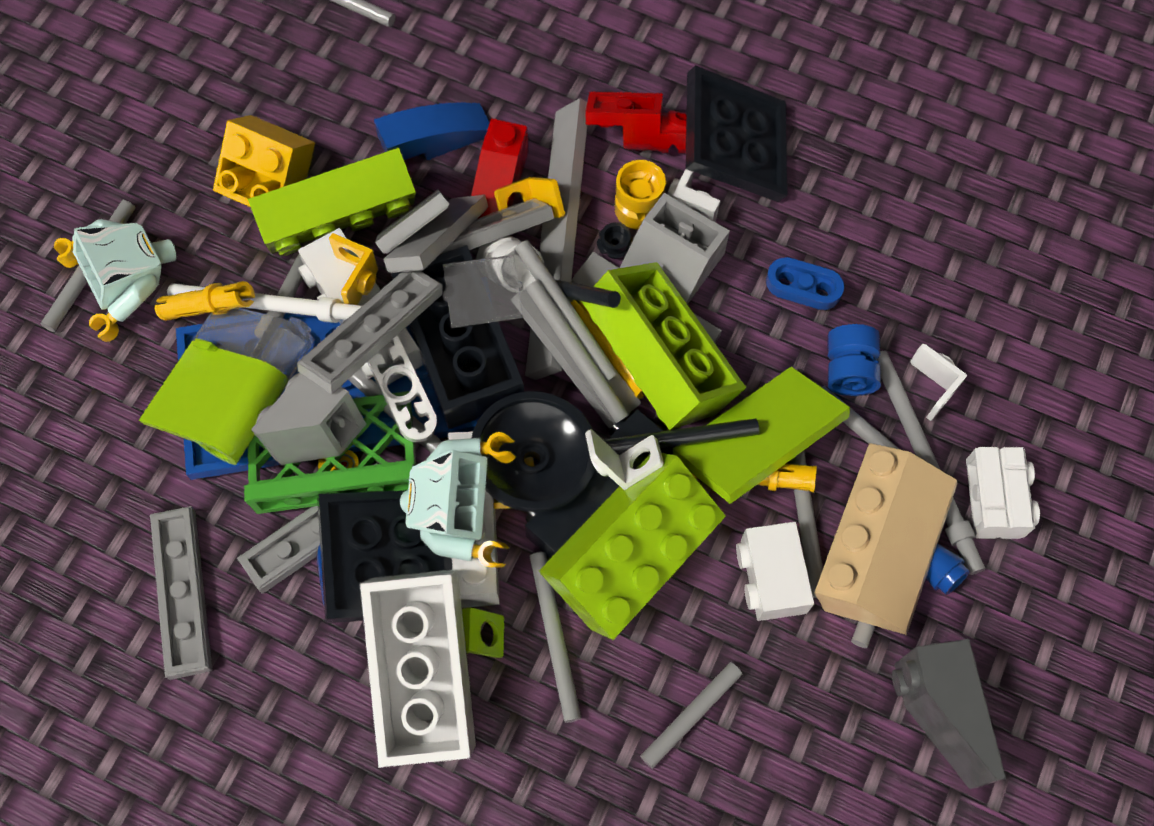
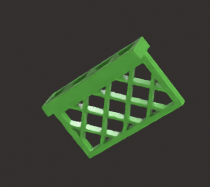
M409 391L397 392L392 394L395 396H404L408 394ZM383 395L354 398L353 401L359 412L365 417L366 426L340 456L324 458L326 462L316 473H303L297 468L301 462L285 464V467L274 479L260 480V468L271 457V454L255 435L248 445L249 484L244 485L245 502L256 514L317 506L319 494L408 490L410 471L416 465L415 442L399 435L400 430L396 423L390 428L377 418L384 410L385 405H387ZM410 402L402 405V409L407 407L410 413L411 420L406 424L408 429L413 428L412 403ZM372 423L387 433L373 450L357 440ZM395 439L405 447L406 460L388 463L379 455ZM352 445H355L367 454L358 467L346 468L338 462ZM259 446L264 449L261 454H259ZM374 461L379 463L376 465H371ZM292 472H294V473L296 474V476H290V475H291Z

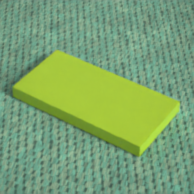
M790 367L707 424L757 418L759 435L676 446L673 448V455H677L691 473L731 504L848 419L850 407L799 371Z

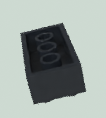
M467 245L440 254L424 270H420L443 285L442 295L409 324L448 430L479 419L496 401L511 394L524 392L522 378ZM401 272L391 273L392 278L394 279Z

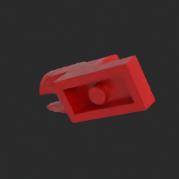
M589 92L585 111L586 125H598L605 128L623 126L624 149L669 153V148L674 144L679 154H686V113L678 111L663 113V93Z

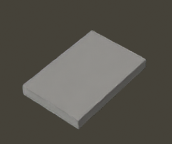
M437 189L380 232L375 241L376 245L383 254H388L449 208V203Z

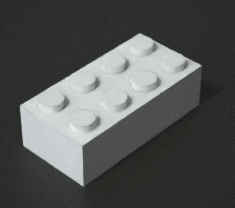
M458 569L370 578L361 583L379 767L470 758L476 742Z

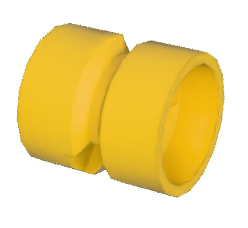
M644 159L633 160L626 163L617 174L615 215L628 228L638 230L643 219L663 193H665V174L658 165Z

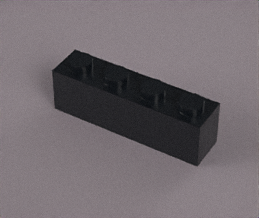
M637 409L628 419L625 417L613 425L609 432L611 436L609 439L661 432L663 430ZM673 447L660 448L661 453L672 454ZM650 451L641 453L635 459L633 469H636L650 455ZM595 468L590 482L573 501L554 510L529 512L525 518L527 521L525 525L526 537L542 552H546V555L551 559L612 495L619 485L608 475L602 476Z

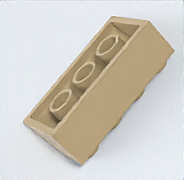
M869 443L814 592L824 611L907 635L958 484L957 480L909 451Z

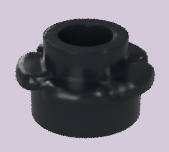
M613 222L607 224L599 233L600 239L597 240V248L602 254H608V257L611 259L623 258L633 242L630 230L622 223ZM617 240L619 243L614 245L612 241Z

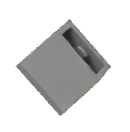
M663 193L643 219L620 268L657 262L688 305L725 254L730 231L670 195Z
M298 373L289 380L285 387V392L278 400L260 413L255 426L251 430L275 461L285 465L340 456L366 426V422L350 393L342 386L333 394H330L301 373Z

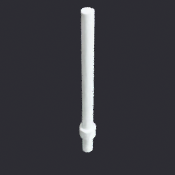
M172 283L168 286L167 294L171 296L203 290L205 287ZM255 293V298L243 299L254 301L250 307L245 308L316 316L320 321L331 323L347 320L362 307V305L345 304L338 298L329 297L311 300Z

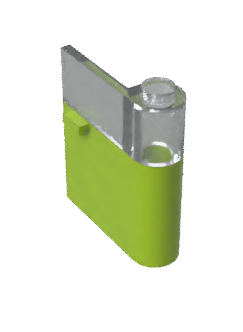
M233 308L226 314L213 315V312H211L139 421L144 425L196 442L215 457L229 464L236 465L255 436L251 429L255 426L258 416L266 407L272 406L278 400L297 370V362L307 354L314 343V338L310 335L311 328L303 321L294 317L285 320L242 308Z

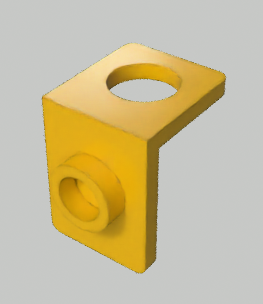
M528 177L499 188L494 192L499 211L508 208L507 200L509 196L514 192H518L522 195L524 202L535 198L550 205L555 218L565 216L558 183L555 179Z
M332 233L329 241L335 257L356 266L341 291L345 304L358 305L362 296L368 295L371 292L376 281L378 266L373 250ZM344 248L353 251L358 257L351 255Z

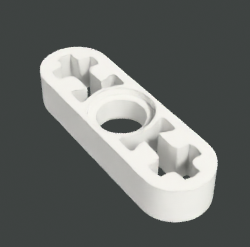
M397 335L390 341L393 346L389 348V356L393 364L401 359L402 365L391 366L381 374L379 368H386V363L380 353L373 356L367 363L403 437L412 442H423L433 435L436 429L437 418ZM396 374L406 375L412 382L411 391L404 396L393 395L387 387L389 379ZM417 396L421 400V402L414 403L417 415L419 417L427 416L429 419L424 425L425 431L421 433L416 428L408 429L406 427V424L411 420L407 407H404L401 411H398L396 408L397 405L410 403Z

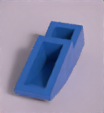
M467 102L420 106L374 119L377 135L384 151L387 152L399 148L404 160L424 153L427 160L483 140L490 123L480 103Z

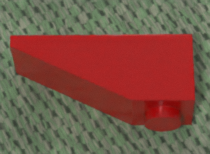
M491 118L481 148L471 195L486 196L488 208L478 218L499 211L494 195L495 190L520 181L529 152L527 126ZM516 192L509 196L507 200L508 208L512 206Z

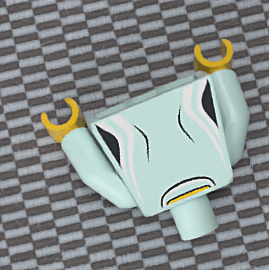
M98 219L87 227L74 228L72 241L67 238L57 239L54 243V249L60 254L57 260L64 267L71 268L79 264L101 310L108 309L109 313L107 315L101 313L93 315L89 320V326L97 331L106 324L105 329L98 334V338L109 342L118 335L119 327L116 322H123L156 290L160 280L161 264L175 261L176 251L170 239L150 243L143 227L137 223L123 224Z
M503 432L493 433L487 442H481V438L443 441L429 455L426 461L412 467L409 477V488L401 495L400 506L406 513L405 523L407 528L420 530L421 540L436 555L465 561H472L473 557L479 558L480 562L486 567L502 568L506 566L504 563H495L491 558V552L495 547L509 549L507 544L498 541H487L482 545H477L476 540H481L488 458L482 455L490 454L502 463L512 462L516 457L512 452H499L502 444L515 442Z

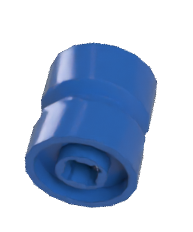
M863 324L842 325L829 331L827 345L828 357L831 360L828 365V388L830 391L844 396H861L879 390L881 387V365L877 361L880 356L879 331L874 327Z

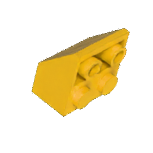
M253 115L227 120L213 191L250 207L249 198L305 180L308 176L315 142Z

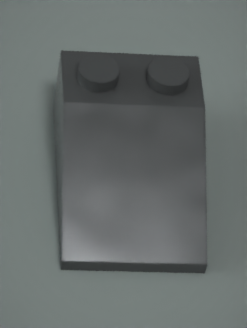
M964 639L918 646L895 663L896 669L892 671V682L896 694L903 697L905 708L969 789L979 788L1006 779L970 640Z

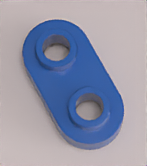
M785 257L775 260L770 265L766 276L767 288L776 297L819 310H827L836 306L844 292V282L838 273L793 258ZM779 279H787L791 284H782ZM816 290H824L828 295H819Z

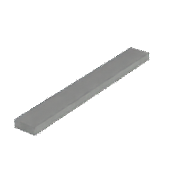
M581 98L555 113L548 179H555L558 183L565 216L561 218L554 217V219L543 223L540 253L544 264L553 278L571 282L587 134L585 117L587 102ZM531 328L525 376L538 380L562 371L560 364Z

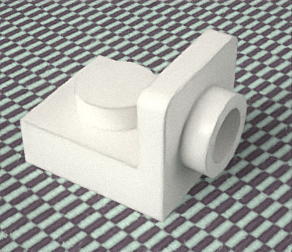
M685 169L680 180L674 178L668 195L716 222L720 200L713 198L704 191L691 189L693 172Z

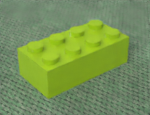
M399 148L249 198L248 202L268 250L271 254L279 252L280 256H286L297 252L301 248V243L312 239L317 240L338 228L344 229L351 226L352 231H358L373 225V219L387 214L388 219L401 216L409 211L408 207L414 204L416 192Z
M657 262L608 270L593 287L617 291L621 296L620 304L617 307L611 308L581 301L589 312L592 321L600 328L611 344L613 352L622 360L632 375L635 384L643 391L656 410L657 416L665 423L669 430L717 415L746 388Z
M661 453L664 465L626 490L619 486L539 570V573L590 630L611 640L618 636L726 517L677 455ZM650 455L636 469L643 467L648 462Z

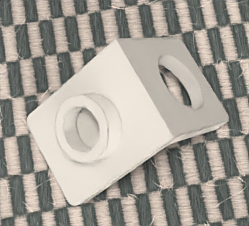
M921 344L910 363L947 390L926 417L932 421L962 384L967 374L957 368L948 356L935 352L926 344Z
M592 429L585 432L591 461L596 470L604 477L607 475L611 477L624 490L664 465L659 443L654 435H650L621 455H618ZM650 451L648 462L639 469H633L635 459L641 453Z

